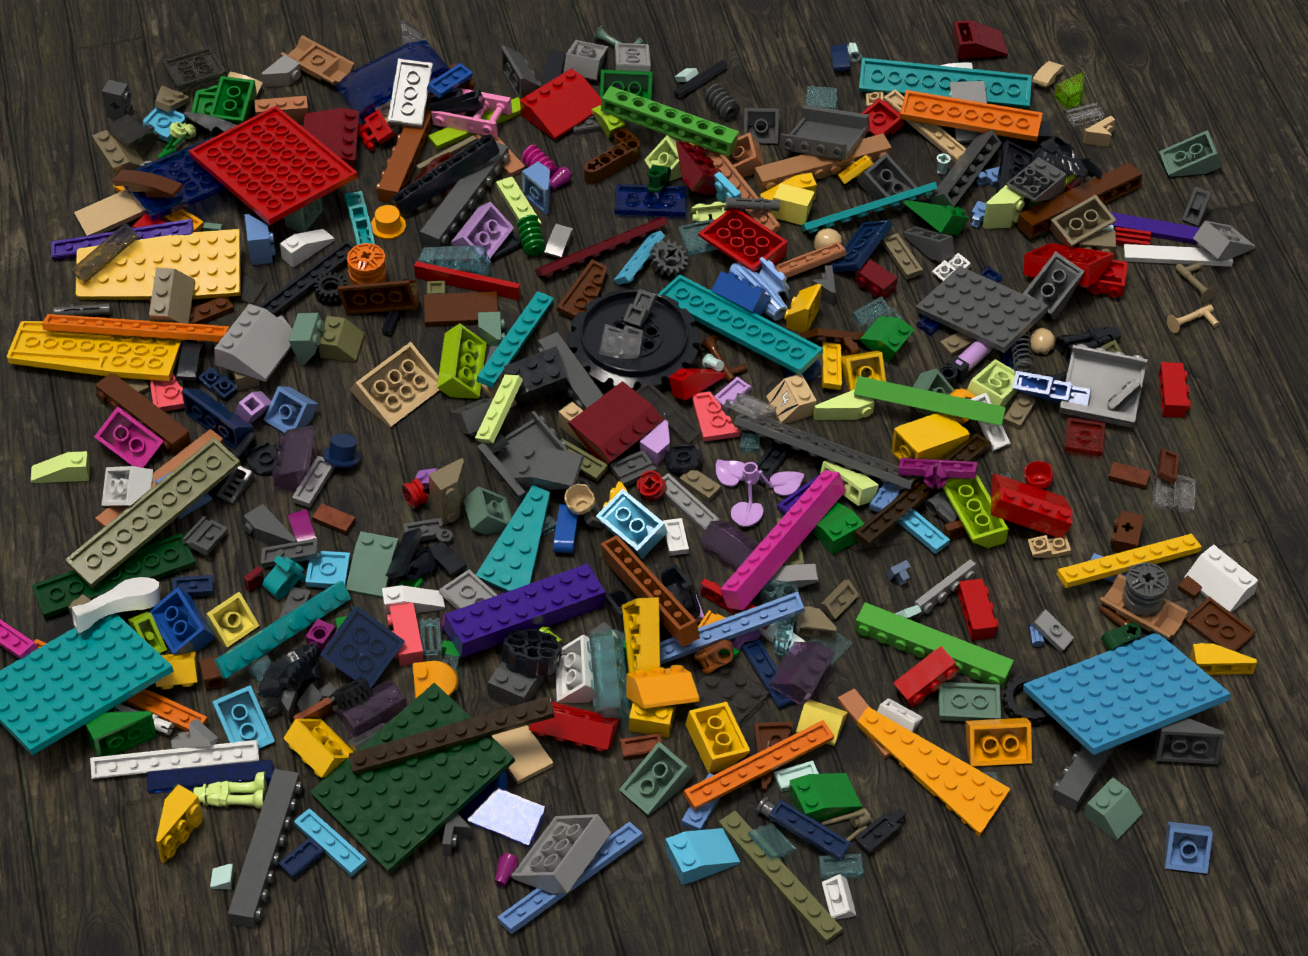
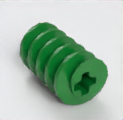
M537 215L524 216L517 222L523 251L530 256L539 255L546 249L543 246L545 242L542 240L543 235L541 234L542 230L539 227L540 223L538 222Z

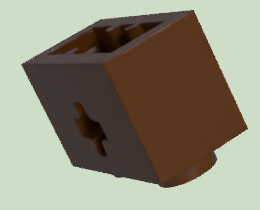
M1121 510L1120 517L1115 518L1113 526L1117 531L1116 533L1112 532L1110 543L1114 544L1112 552L1121 553L1138 548L1144 515Z

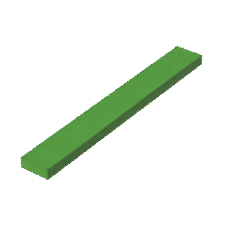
M857 376L854 395L999 426L1003 424L1006 407L861 376Z

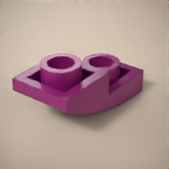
M307 509L288 515L297 542L316 538Z

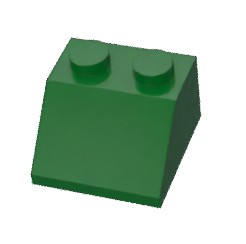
M879 316L859 341L872 351L882 352L883 360L889 363L915 329L901 318Z

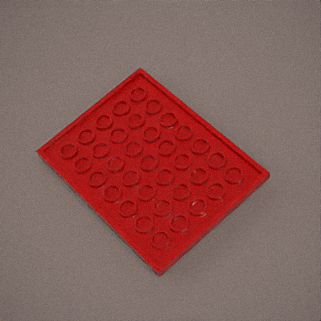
M274 106L189 150V155L269 225L358 178L357 171L278 106Z

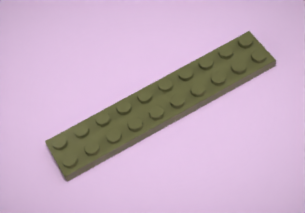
M212 438L65 559L66 564L93 588L241 465L240 460L216 438Z

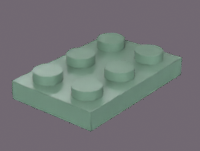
M944 682L938 689L939 720L972 721L1001 719L999 684Z

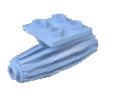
M763 257L760 258L762 269L759 274L755 271H750L740 263H734L730 267V272L738 275V280L742 281L744 278L752 282V287L755 288L758 285L766 289L765 294L771 296L763 313L775 321L782 319L788 308L778 293L781 292L787 299L791 298L788 291L790 288L786 283L787 278L781 271L777 272L774 264L770 260L766 261Z

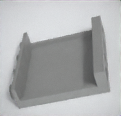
M1083 344L1073 345L1066 382L1072 383V386L1091 389L1088 406L1061 401L1059 413L1133 428L1141 390L1118 411L1109 410L1107 404L1109 403L1108 400L1114 394L1118 395L1122 391V387L1129 381L1132 382L1136 379L1142 388L1147 359L1139 355L1127 356L1123 352H1107L1103 348L1092 349Z

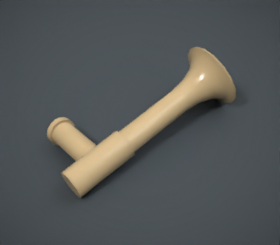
M1212 305L1200 308L1180 318H1176L1173 315L1167 317V326L1173 333H1178L1182 324L1202 316L1211 323L1213 328H1216L1220 322L1211 314L1214 311Z

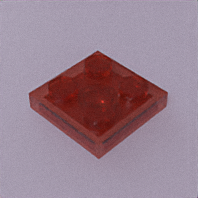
M1068 418L1064 451L1102 456L1105 423Z

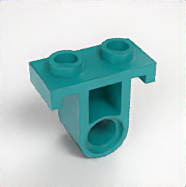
M278 555L273 560L277 565L264 579L263 587L276 599H282L298 581L303 583L306 580V575L303 573L304 568L288 556L284 559Z

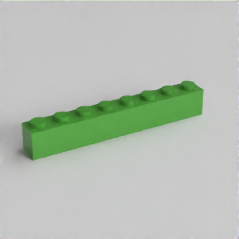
M866 602L856 618L855 632L862 636L873 638L880 643L891 645L898 650L914 654L918 658H926L942 646L956 662L959 668L957 673L970 676L974 680H980L987 684H999L1000 689H1003L1012 672L1014 660Z

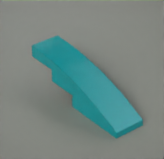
M363 192L346 193L345 200L356 245L363 243L375 244Z

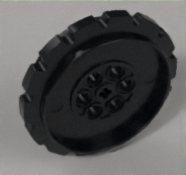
M639 289L609 292L607 296L603 298L597 297L586 304L584 312L577 313L571 324L569 349L593 382L602 388L609 387L613 389L623 381L634 391L642 392L643 394L659 391L666 384L671 386L670 375L682 368L692 369L696 362L700 335L698 328L695 327V320L686 308L679 309V303L666 295H658L654 291L644 290L655 294L657 299L648 317L639 327L623 321L630 304H633Z

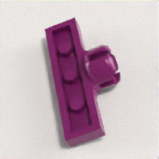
M901 458L898 474L924 476V482L928 487L934 489V485H937V489L945 486L948 478H976L978 462Z

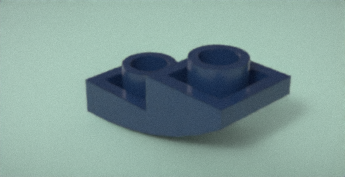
M847 44L830 46L834 71L844 72L847 69H851Z
M212 366L198 376L197 379L201 385L221 399L227 398L238 389L226 375L222 377Z

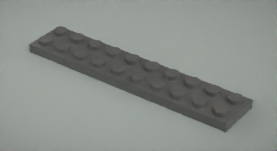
M748 410L735 417L734 424L744 431L752 430L760 437L768 436L773 438V441L776 443L789 444L795 450L803 449L808 451V454L811 456L824 457L826 461L834 464L838 462L843 464V467L846 469L859 470L865 476L878 477L881 482L897 484V487L903 490L911 489L913 484L921 478L919 475L898 474L899 466Z

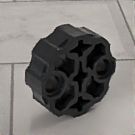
M527 628L525 630L511 631L508 637L504 638L501 661L505 662L506 668L512 672H518L530 677L548 676L553 674L560 665L562 644L557 641V637L541 632L538 629Z

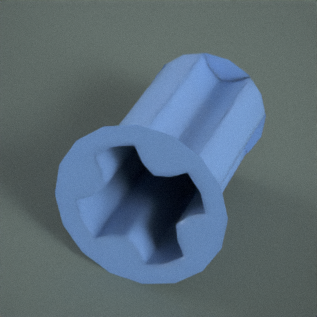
M1030 624L1028 629L1031 633L1032 645L1034 647L1044 645L1043 635Z

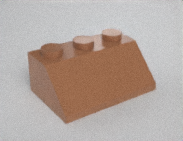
M307 96L255 100L256 115L274 106H278L299 124L304 122V114L309 113Z

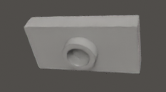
M1047 610L1042 611L1032 623L1059 652H1062L1074 638Z

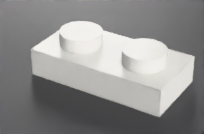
M682 518L663 520L668 531L665 538L669 556L688 554L689 547Z

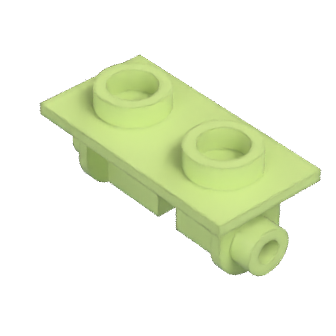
M714 202L711 205L696 204L691 209L693 222L696 221V223L709 222V215H712V221H714L726 212L725 203Z

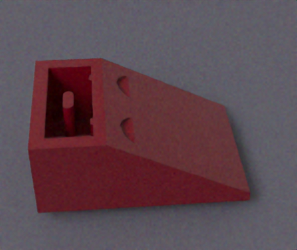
M971 20L954 21L952 39L958 59L1008 56L1002 31Z
M677 141L676 147L684 182L692 191L715 196L717 190L714 186V175L718 172L722 173V171L716 168L713 164L714 161L704 153V148L699 145H691L688 142Z

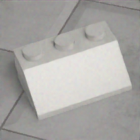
M134 466L106 467L101 506H131L151 489L154 481L153 469Z
M1212 545L1202 553L1185 575V577L1187 575L1202 586L1200 593L1206 598L1211 597L1231 613L1254 595L1259 581L1215 545Z
M581 635L562 647L560 665L556 668L558 703H587L603 694L600 643L585 635Z

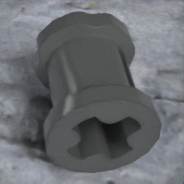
M765 797L758 804L756 813L763 814L768 818L775 805L770 802L768 797ZM770 819V823H772V824H775V823H776V822H774L773 820Z

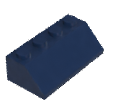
M184 388L182 390L186 415L206 430H213L232 449H236L249 431L254 433V427L250 423H246L240 419L238 414L229 411L224 404L215 401L210 394H206L200 389Z

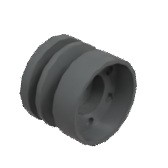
M1143 562L1131 567L1127 573L1122 592V601L1125 607L1132 613L1142 616L1157 613L1164 603L1169 585L1166 572L1160 566L1153 563Z

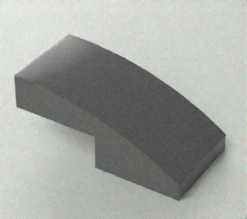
M639 289L633 304L629 305L623 321L641 327L648 317L657 296Z

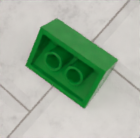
M601 70L600 98L602 99L608 88L612 86L651 100L653 72Z
M221 76L209 116L220 118L236 125L249 120L257 95L255 80Z

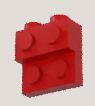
M880 98L861 113L869 115L870 131L868 133L871 136L879 134L886 136L888 133L893 135L904 126V119H899L900 112L894 110L888 102H884Z
M1112 260L1098 281L1090 285L1086 291H1091L1095 295L1100 293L1109 294L1113 298L1123 297L1128 262Z

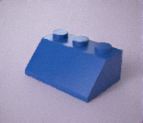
M179 587L148 611L152 614L160 634L175 656L201 650L216 638L191 596Z

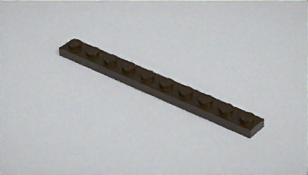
M975 433L943 460L973 462L991 447V442L980 434ZM921 477L913 484L911 489L905 490L857 529L854 537L870 547L939 490L937 485H934V489L925 484V477Z
M549 696L349 753L352 772L354 775L554 718L551 699Z

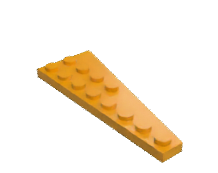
M867 707L857 722V726L873 741L876 740L885 748V751L889 755H893L903 768L906 767L923 787L934 797L937 796L942 800L948 810L955 812L961 818V822L968 824L977 836H981L1009 794V787L870 707Z

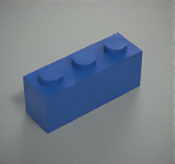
M721 271L711 291L761 316L771 296L765 294L766 289L758 285L754 288L751 286L752 282L744 278L740 281L738 280V275L730 271L728 274Z

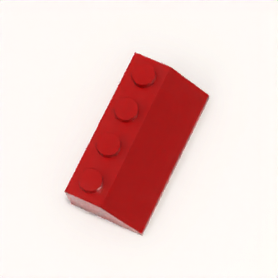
M551 702L555 717L530 724L529 730L534 731V734L537 736L545 737L550 735L554 736V739L557 741L570 740L574 741L573 744L578 746L590 745L595 750L605 751V749L608 750L612 746L621 719Z

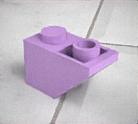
M262 391L252 392L238 403L234 413L238 414L240 419L246 423L251 424L268 410L271 400Z
M666 420L653 428L648 435L643 436L639 443L640 451L644 450L650 460L656 465L665 459V454L670 449L668 421Z

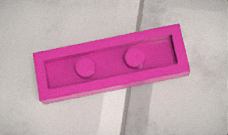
M0 619L1 647L19 659L25 658L38 648L35 642Z

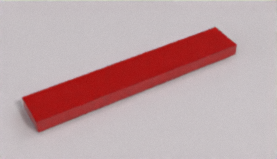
M418 261L414 265L415 278L445 281V285L477 292L497 291V296L518 301L520 298L519 283Z

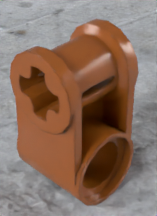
M720 640L709 647L699 650L694 654L696 660H699L703 667V673L707 674L729 663L733 658L734 647L730 641ZM721 649H727L729 653L722 654L719 651Z

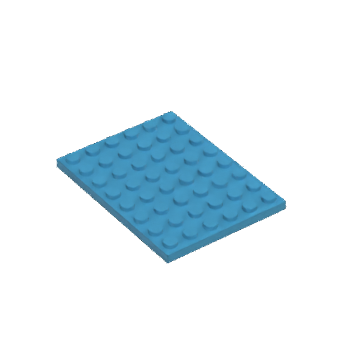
M1157 633L1128 643L1126 647L1125 645L1117 647L1113 651H1107L1023 684V691L1093 755L1229 701L1231 695L1217 681Z

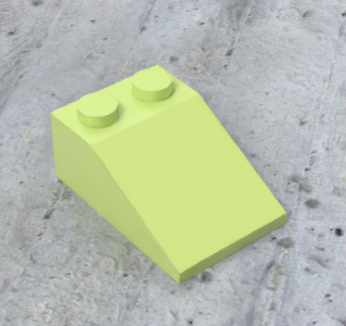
M995 359L970 381L967 390L971 391L975 396L987 393L992 404L1005 407L1017 392L1012 389L1016 373L1013 369Z

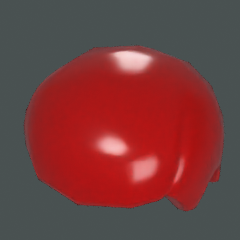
M1044 461L1029 463L1024 468L1026 484L1040 489L1049 487L1053 482L1052 466Z

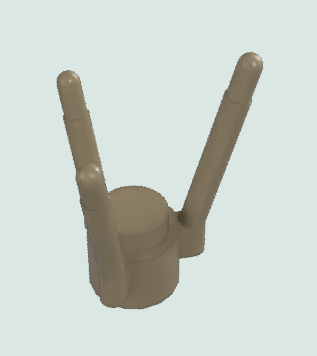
M863 808L851 814L823 821L821 824L828 825L849 819L851 825L854 828H858L846 839L852 841L871 823V817L867 809Z

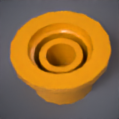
M384 205L375 211V217L371 222L373 235L383 240H392L404 233L406 222L400 216L399 210L396 207Z

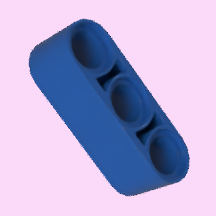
M559 505L553 552L574 553L579 515L572 513L567 508V505Z

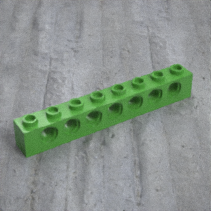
M612 86L608 88L602 97L601 111L694 145H699L728 157L737 145L739 131Z

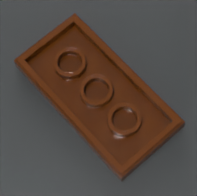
M497 291L424 295L425 326L458 325L459 323L462 325L478 324V312H498Z

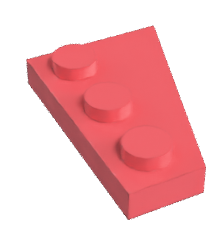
M173 373L170 381L150 380L153 404L164 412L185 408L182 396L183 388L179 385Z
M711 392L697 393L692 396L703 442L740 436V430L737 427L735 428L731 418L728 415L726 416L722 406Z

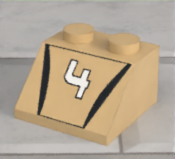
M802 374L783 379L766 396L778 421L783 424L814 415V406L817 400Z

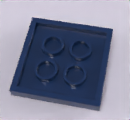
M355 605L319 655L354 680L366 678L370 688H372L405 641Z

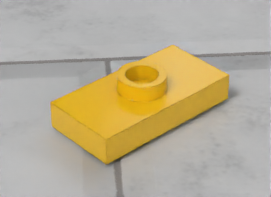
M865 155L840 172L838 177L845 184L851 179L861 176L865 169L873 165V162Z

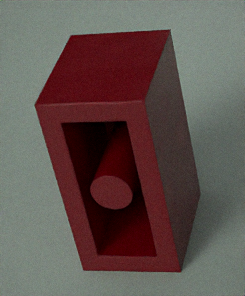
M868 260L860 270H856L855 283L879 300L883 301L896 291L898 278L873 260Z

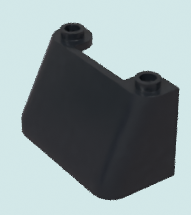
M677 564L668 567L661 574L662 584L669 591L673 592L674 597L694 619H697L700 615V606L693 583ZM614 590L606 593L605 598L625 635L622 605L638 599V597L634 596L627 599L624 592ZM659 621V635L668 632Z

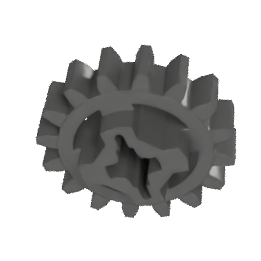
M667 239L665 243L663 240H660L659 243L656 242L649 252L651 253L649 259L653 260L651 265L656 266L655 271L661 270V275L667 273V276L670 277L673 273L674 276H677L678 273L681 274L688 264V257L685 256L687 251H682V245L677 246L676 241L670 243V240Z

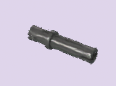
M726 197L725 209H753L763 212V210L779 211L780 207L779 200H768L763 197H759V199Z
M110 303L83 306L70 304L67 307L53 308L55 315H111Z

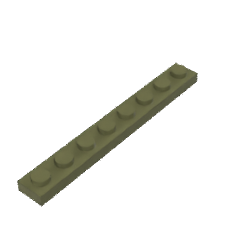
M733 811L719 821L718 826L724 829L726 835L825 944L842 933L843 928L736 811Z

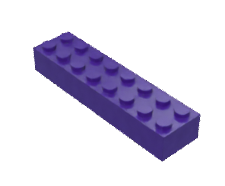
M587 563L446 613L444 617V630L460 657L463 658L502 644L504 638L508 637L511 631L525 630L527 628L539 630L542 626L549 627L604 607L606 591Z

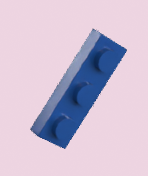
M459 63L428 83L427 90L440 99L472 78L473 72Z

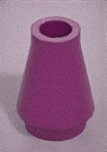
M559 167L551 177V191L571 181L573 176L567 167Z
M503 853L502 857H499L496 878L494 880L496 884L500 886L507 885L511 875L519 866V859L516 856Z

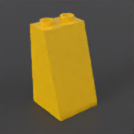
M935 413L894 428L891 453L899 461L901 458L943 460L966 442L970 434L965 427H962L957 422L954 416Z

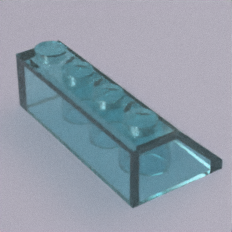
M613 630L589 634L587 649L589 654L591 653L589 668L591 673H593L591 688L595 692V699H593L594 710L602 717L629 719L631 711L629 699L626 697L627 675L623 642Z

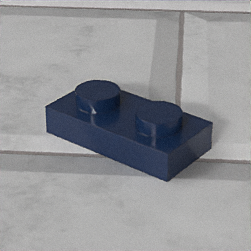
M213 575L174 577L173 591L179 587L191 597L213 595Z

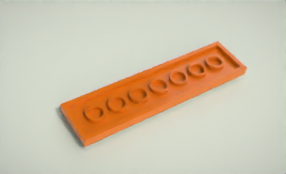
M906 90L899 119L982 133L993 130L996 135L1037 142L1043 113Z

